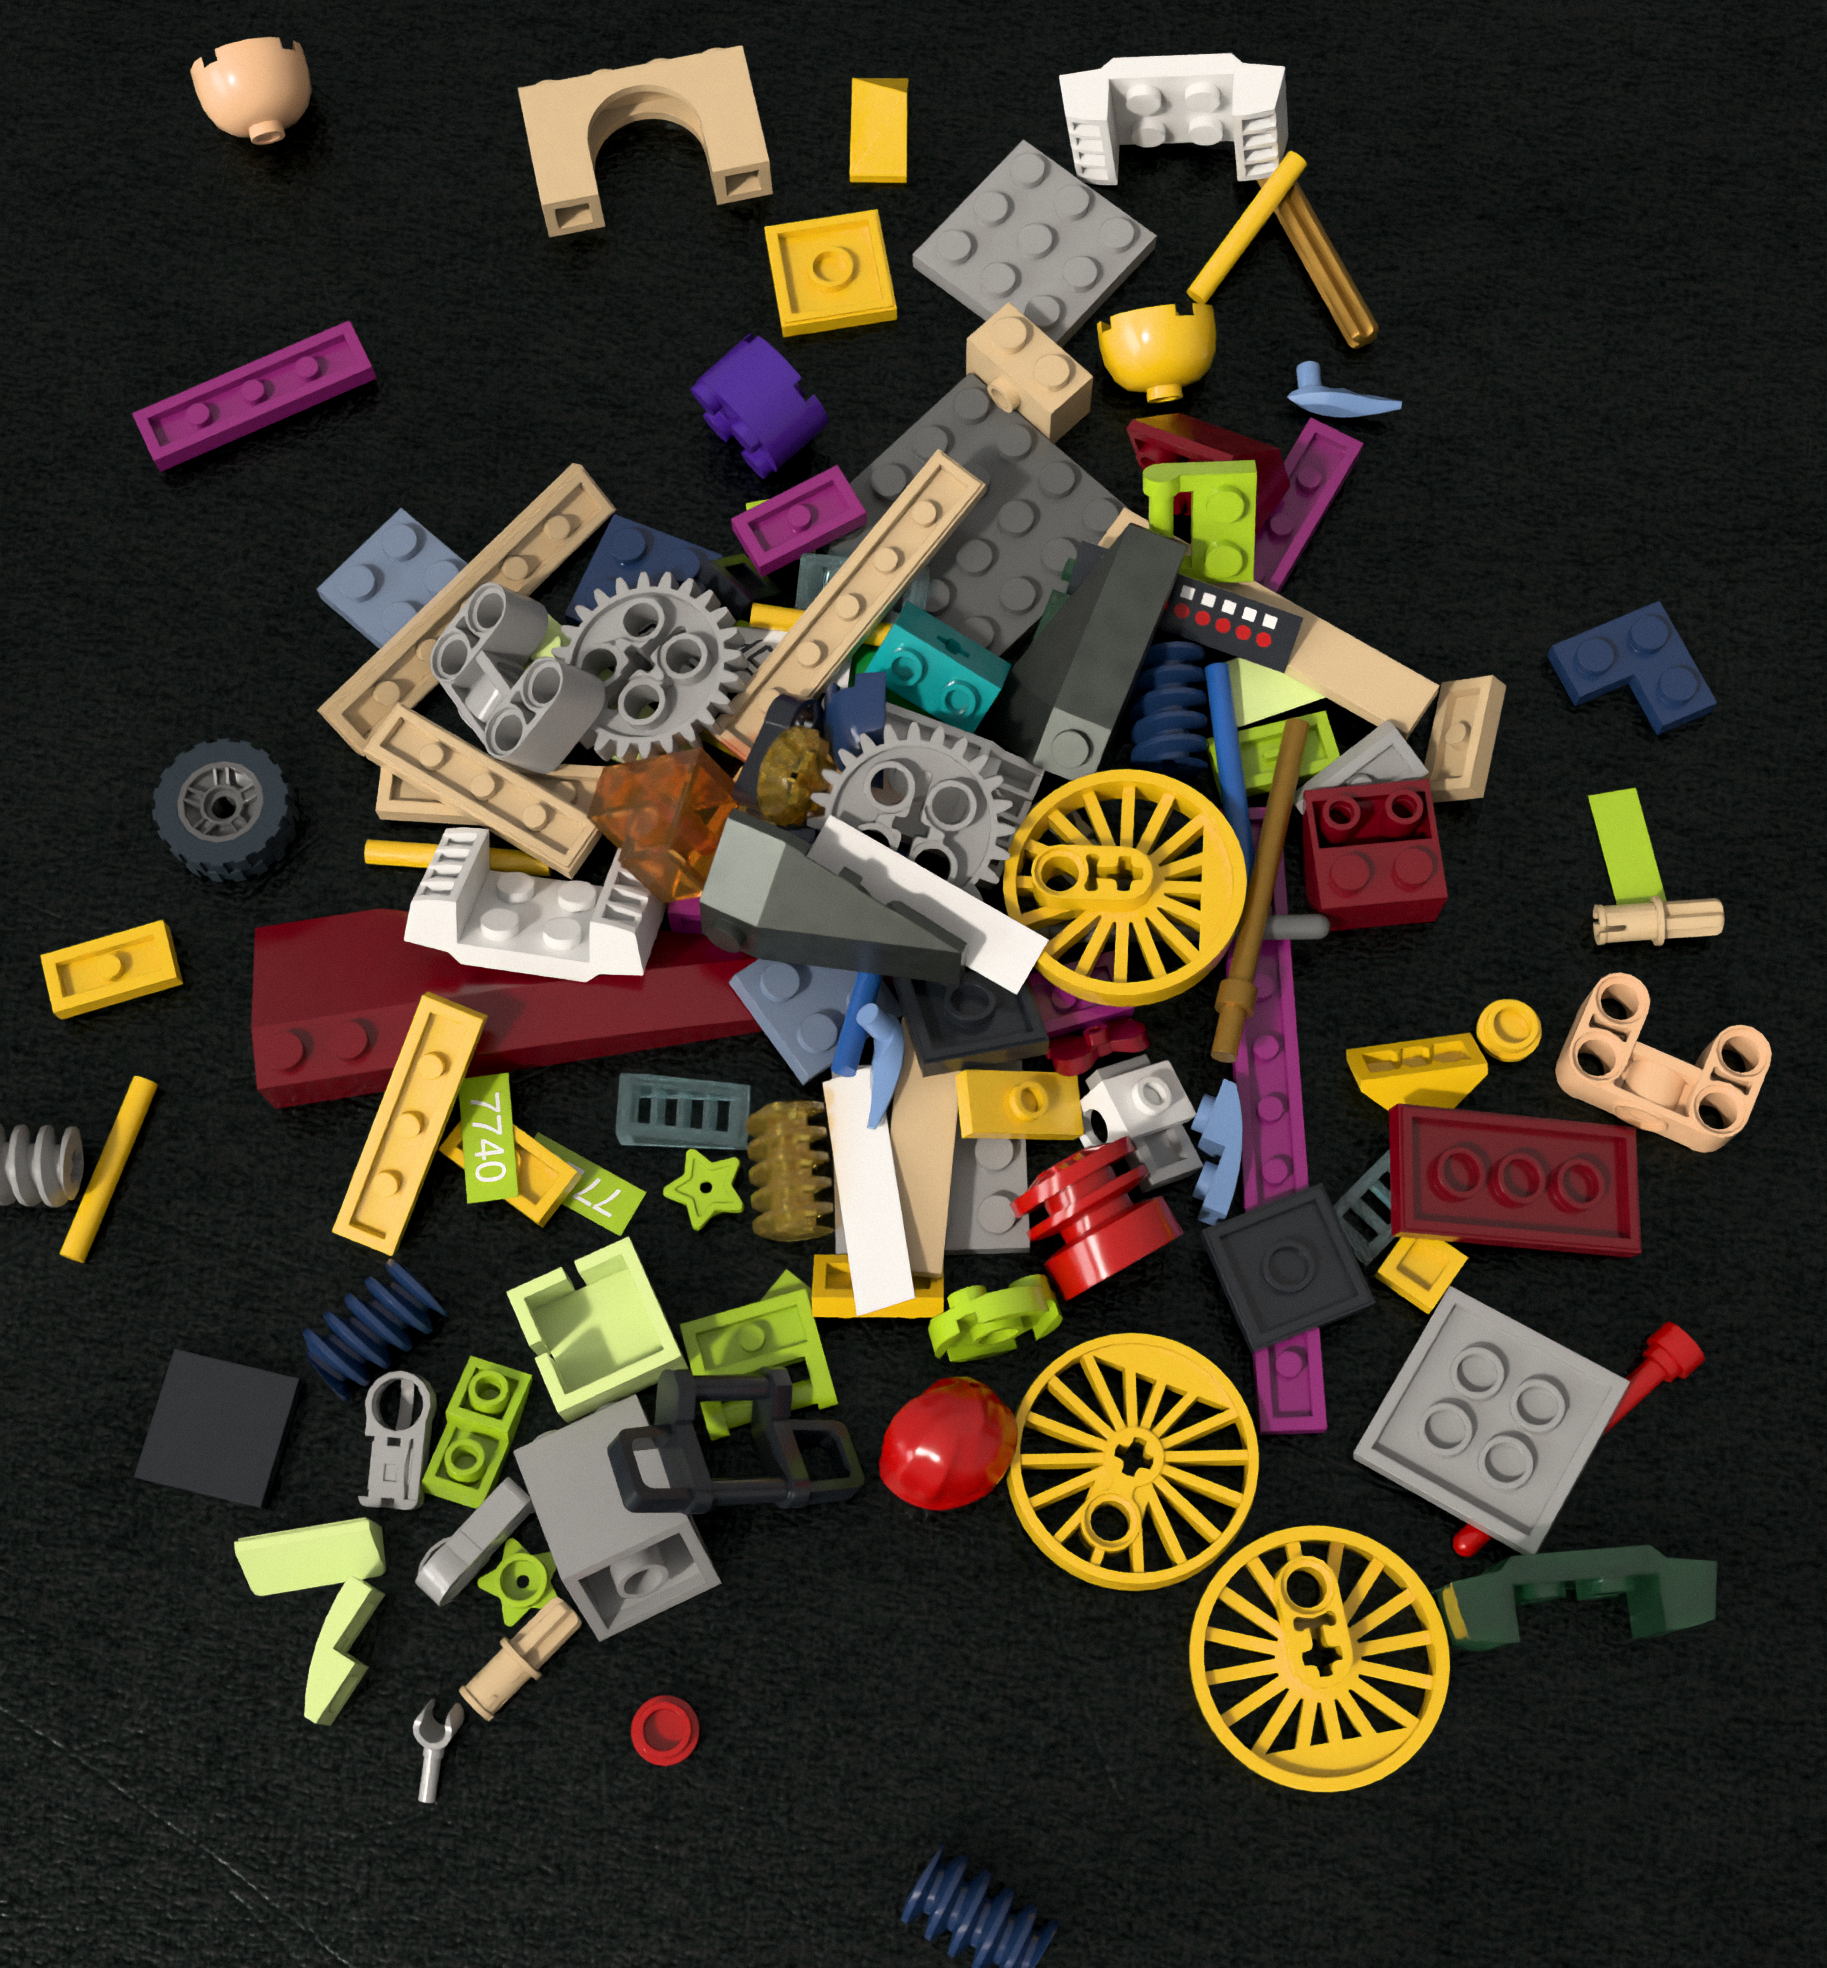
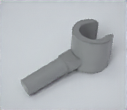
M431 1699L415 1719L413 1733L417 1741L424 1746V1762L418 1800L421 1802H435L444 1748L464 1721V1710L459 1703H456L448 1713L445 1726L439 1724L433 1717L432 1711L435 1699Z

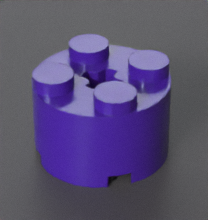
M752 333L736 344L690 388L693 396L707 411L703 414V417L709 426L725 442L734 436L745 448L741 452L745 461L763 479H766L772 472H777L829 424L828 415L815 394L806 402L804 401L805 394L798 384L802 378L796 370L767 341L758 335L753 338Z

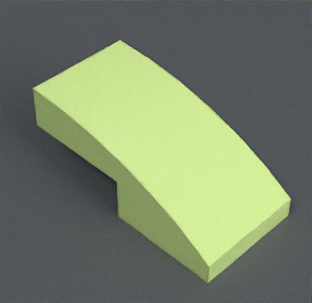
M349 1575L325 1619L309 1668L304 1716L315 1724L331 1726L369 1668L347 1652L385 1594L364 1580Z

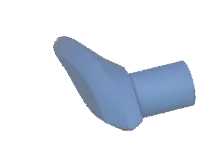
M1306 361L1297 366L1298 389L1292 391L1287 397L1306 411L1331 417H1360L1399 410L1402 406V401L1358 394L1345 388L1322 386L1320 365L1314 361Z
M869 1003L859 1010L856 1020L874 1038V1053L870 1070L871 1107L867 1128L875 1130L883 1118L897 1088L903 1068L905 1043L903 1028L895 1015L891 1012L885 1014L876 1004Z

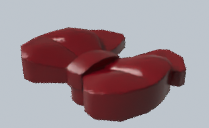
M1126 1016L1086 1028L1083 1031L1084 1038L1072 1034L1058 1036L1049 1041L1048 1054H1045L1046 1059H1052L1056 1073L1071 1077L1086 1072L1092 1067L1097 1058L1108 1055L1112 1051L1131 1053L1143 1051L1150 1047V1040L1145 1024L1132 1020L1131 1016Z

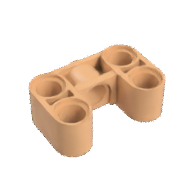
M1621 972L1609 974L1600 979L1580 1006L1557 1060L1555 1073L1557 1082L1563 1091L1573 1098L1580 1099L1614 1114L1622 1121L1634 1127L1655 1132L1694 1151L1702 1153L1713 1152L1724 1146L1747 1123L1770 1066L1772 1053L1769 1042L1764 1035L1753 1027L1745 1025L1730 1026L1723 1030L1703 1050L1695 1066L1637 1041L1650 1006L1648 990L1640 980L1632 975ZM1609 998L1619 1002L1626 1011L1627 1019L1617 1020L1608 1016L1602 1008L1601 999ZM1722 1050L1734 1051L1740 1055L1745 1064V1072H1735L1728 1068L1723 1061ZM1587 1053L1598 1058L1603 1065L1604 1075L1594 1076L1585 1072L1578 1063L1577 1055ZM1706 1105L1717 1110L1723 1120V1129L1718 1130L1706 1125L1700 1118L1699 1106Z

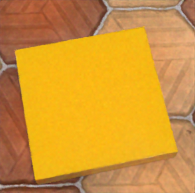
M878 209L764 227L783 338L897 320V307Z

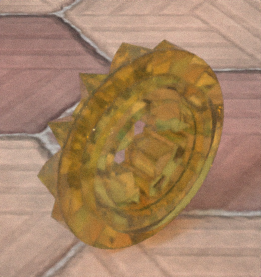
M799 725L790 727L773 741L765 754L758 775L757 797L761 812L770 822L784 827L788 824L802 825L808 812L818 810L819 804L810 799L812 792H821L828 789L821 772L824 768L832 769L833 763L826 758L829 752V742L819 737L818 730ZM792 772L798 774L797 780L790 778Z

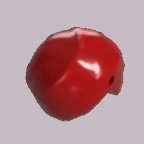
M969 1376L939 1379L924 1391L922 1395L905 1404L893 1417L884 1434L882 1453L879 1460L880 1476L884 1484L898 1498L917 1507L940 1511L970 1504L990 1493L1005 1475L1015 1455L1018 1428L1015 1415L992 1388L982 1381Z

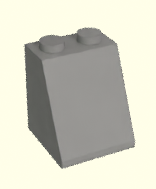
M636 1394L619 1402L607 1403L598 1408L594 1414L559 1430L545 1432L539 1435L533 1442L513 1451L560 1578L599 1642L721 1584L692 1514L632 1513L623 1505L607 1454V1447L622 1429L652 1426ZM658 1448L633 1451L643 1482L651 1488H670Z

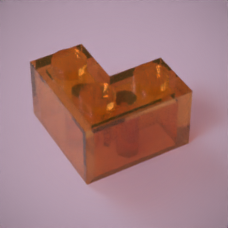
M699 747L603 767L586 818L616 847L621 848L618 862L662 903L701 897L727 817L733 808L739 810L740 805L732 798V790L735 785L733 779Z

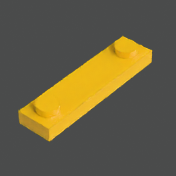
M431 992L422 995L333 1227V1233L390 1256L396 1253L486 1024L487 1015Z

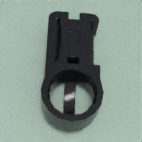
M787 692L777 696L769 706L764 723L732 790L733 800L738 805L747 807L746 812L749 815L776 824L783 821L780 813L801 768L807 769L824 733V709L819 701Z

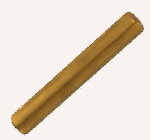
M1270 176L1263 179H1257V182L1261 188L1264 186V184L1267 182ZM1296 180L1274 212L1348 345L1354 349H1359L1366 344L1372 343L1377 338L1379 326Z

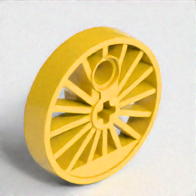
M1132 769L1102 771L1080 777L1054 790L1042 799L1023 820L1008 850V853L1011 854L1010 859L1005 860L1003 892L1006 911L1010 918L1033 931L1076 918L1046 944L1034 967L1048 981L1061 990L1088 1002L1106 1006L1134 1007L1149 1005L1172 998L1196 985L1217 966L1227 952L1237 931L1245 905L1247 878L1244 855L1240 843L1224 815L1212 802L1192 787L1174 778L1149 771ZM1122 799L1120 846H1116L1099 805L1100 801ZM1135 799L1156 802L1158 805L1135 849L1133 848ZM1085 806L1100 846L1093 845L1065 816ZM1173 809L1191 819L1190 822L1152 853ZM1051 828L1067 845L1046 846L1037 841ZM1203 835V852L1172 862ZM1026 860L1033 861L1032 876H1021ZM1202 874V882L1183 881ZM1058 875L1070 876L1076 880V884L1065 891L1051 890L1045 885L1049 879ZM1126 879L1132 881L1130 890H1117L1119 880ZM1018 896L1034 897L1038 909L1021 914ZM1181 902L1201 903V910L1199 911ZM1167 919L1200 932L1199 951ZM1129 923H1131L1150 971L1151 980L1127 983ZM1116 925L1114 982L1090 978ZM1148 926L1187 965L1166 974ZM1096 927L1075 971L1056 961Z
M1124 1333L1099 1337L1082 1343L1061 1355L1040 1373L1024 1394L1014 1414L1018 1428L1015 1455L1006 1470V1476L1016 1514L1033 1542L1048 1558L1062 1569L1086 1582L1105 1588L1126 1591L1153 1590L1179 1583L1201 1572L1225 1552L1237 1537L1247 1519L1254 1500L1259 1472L1258 1443L1253 1421L1241 1395L1229 1378L1205 1356L1177 1341L1149 1334ZM1080 1362L1108 1425L1057 1377ZM1097 1363L1122 1372L1124 1419L1121 1418ZM1136 1378L1153 1384L1141 1419H1137ZM1047 1389L1097 1437L1033 1413L1031 1409L1039 1396ZM1165 1389L1183 1395L1156 1426L1153 1425ZM1197 1401L1224 1411L1166 1437V1434ZM1233 1423L1237 1426L1243 1449L1173 1451ZM1024 1426L1090 1451V1453L1020 1454ZM1130 1446L1140 1448L1142 1450L1141 1461L1149 1465V1469L1139 1468L1133 1477L1122 1473L1124 1461L1114 1456L1115 1452L1126 1454ZM1244 1465L1241 1493L1175 1467ZM1091 1469V1471L1031 1498H1028L1021 1474V1470ZM1169 1483L1236 1508L1225 1530L1221 1533ZM1090 1487L1085 1502L1052 1536L1038 1519L1035 1511ZM1158 1495L1208 1541L1211 1546L1187 1561ZM1106 1506L1119 1510L1126 1518V1535L1116 1541H1106L1098 1537L1092 1530L1090 1522L1094 1511ZM1146 1510L1173 1565L1172 1568L1144 1573L1142 1521ZM1077 1529L1080 1540L1091 1551L1088 1562L1063 1547V1544ZM1129 1549L1130 1573L1108 1570L1101 1567L1104 1557L1117 1556Z
M1329 1526L1292 1527L1261 1537L1245 1546L1226 1562L1209 1583L1196 1610L1191 1629L1189 1645L1191 1679L1196 1699L1211 1730L1231 1754L1249 1769L1264 1778L1290 1788L1311 1792L1345 1791L1366 1786L1386 1777L1406 1763L1421 1748L1437 1723L1445 1703L1450 1673L1449 1646L1443 1620L1433 1597L1418 1575L1399 1556L1375 1540L1356 1532ZM1300 1544L1327 1545L1326 1563L1313 1556H1303ZM1285 1547L1288 1562L1272 1578L1258 1556L1274 1549ZM1343 1549L1370 1561L1344 1604H1342L1338 1586ZM1244 1565L1275 1609L1277 1621L1225 1586L1230 1578ZM1384 1571L1403 1592L1348 1628L1347 1624L1380 1572ZM1305 1572L1317 1581L1320 1597L1314 1607H1300L1289 1598L1286 1583L1291 1573ZM1219 1599L1271 1635L1277 1642L1208 1627L1209 1616L1216 1600ZM1409 1604L1413 1606L1423 1631L1358 1643L1357 1640L1388 1618ZM1312 1639L1317 1641L1320 1650H1331L1334 1662L1324 1666V1677H1320L1316 1666H1305L1302 1660V1654L1312 1649ZM1204 1641L1275 1656V1659L1205 1672ZM1426 1645L1428 1675L1362 1661L1361 1657ZM1278 1673L1279 1676L1222 1715L1219 1714L1208 1685ZM1362 1675L1426 1689L1417 1717L1361 1680L1358 1676ZM1285 1688H1288L1289 1690L1252 1749L1249 1750L1235 1737L1228 1727ZM1349 1690L1401 1725L1403 1729L1376 1733L1349 1693ZM1302 1698L1294 1749L1266 1754L1297 1703ZM1335 1701L1359 1737L1343 1740ZM1318 1702L1327 1743L1310 1746Z

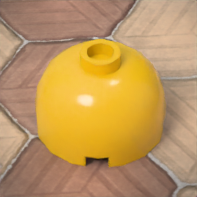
M1192 303L1194 315L1179 316V313L1176 312L1175 304L1160 305L1111 316V326L1101 321L1097 323L1099 346L1103 362L1114 381L1128 391L1147 393L1148 403H1162L1183 398L1182 387L1199 381L1210 369L1216 353V326L1213 306L1203 303Z

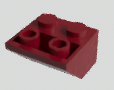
M1181 413L1133 419L1126 428L1136 453V460L1141 466L1142 471L1148 466L1160 463L1255 460L1257 469L1255 536L1291 487L1280 449ZM1192 491L1179 492L1174 496V515L1182 513L1191 517Z
M1429 779L1304 790L1303 875L1309 914H1322L1327 917L1330 922V931L1432 922L1438 917L1448 898Z

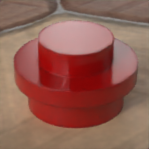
M668 1695L657 1696L645 1702L636 1712L631 1726V1737L637 1752L646 1761L660 1766H671L685 1760L694 1751L700 1735L699 1720L693 1708L684 1700Z

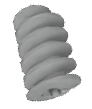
M0 1124V1205L12 1204L17 1199L24 1206H35L43 1200L50 1207H60L65 1205L68 1200L75 1199L80 1188L84 1170L80 1130L76 1126L67 1127L61 1144H57L54 1128L51 1125H44L40 1127L36 1142L31 1143L29 1128L25 1124H18L14 1127L10 1142H6L4 1127Z

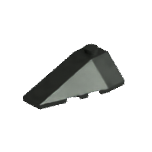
M1130 522L1010 670L986 731L1031 765L1073 781L1086 775L1102 772L1189 545Z
M735 808L732 809L727 817L699 901L702 934L707 936L714 945L727 952L737 953L741 951L762 960L957 985L961 983L965 975L967 942L901 901H891L884 905L874 899L867 889L860 885L863 877L845 866L836 875L807 857L805 854L811 845L793 833Z

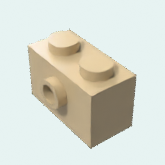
M1010 302L1006 303L967 338L966 375L971 372L987 386L990 397L999 408L1007 413L1015 410L1053 444L1090 412L1093 376Z

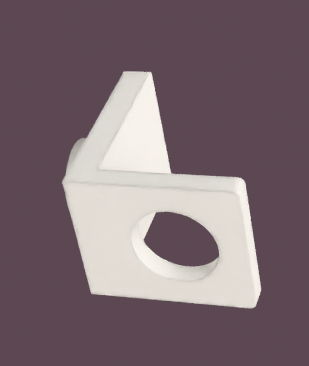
M1166 1060L1103 1080L1080 1100L1084 1135L1079 1138L1084 1148L1091 1145L1105 1144L1093 1132L1091 1126V1113L1093 1109L1098 1111L1106 1122L1108 1130L1106 1143L1114 1142L1125 1136H1128L1129 1140L1132 1141L1189 1122L1196 1116V1112L1170 1062Z

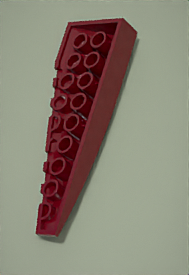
M372 909L255 928L251 1031L257 1090L275 1109L385 1092L422 995L427 992L488 1016L465 1078L763 1031L729 984V981L736 973L758 959L741 951L731 953L722 950L703 934L658 930L643 976L598 974L588 982H580L460 964L449 952L404 941L409 911ZM883 975L882 980L895 996L891 976Z

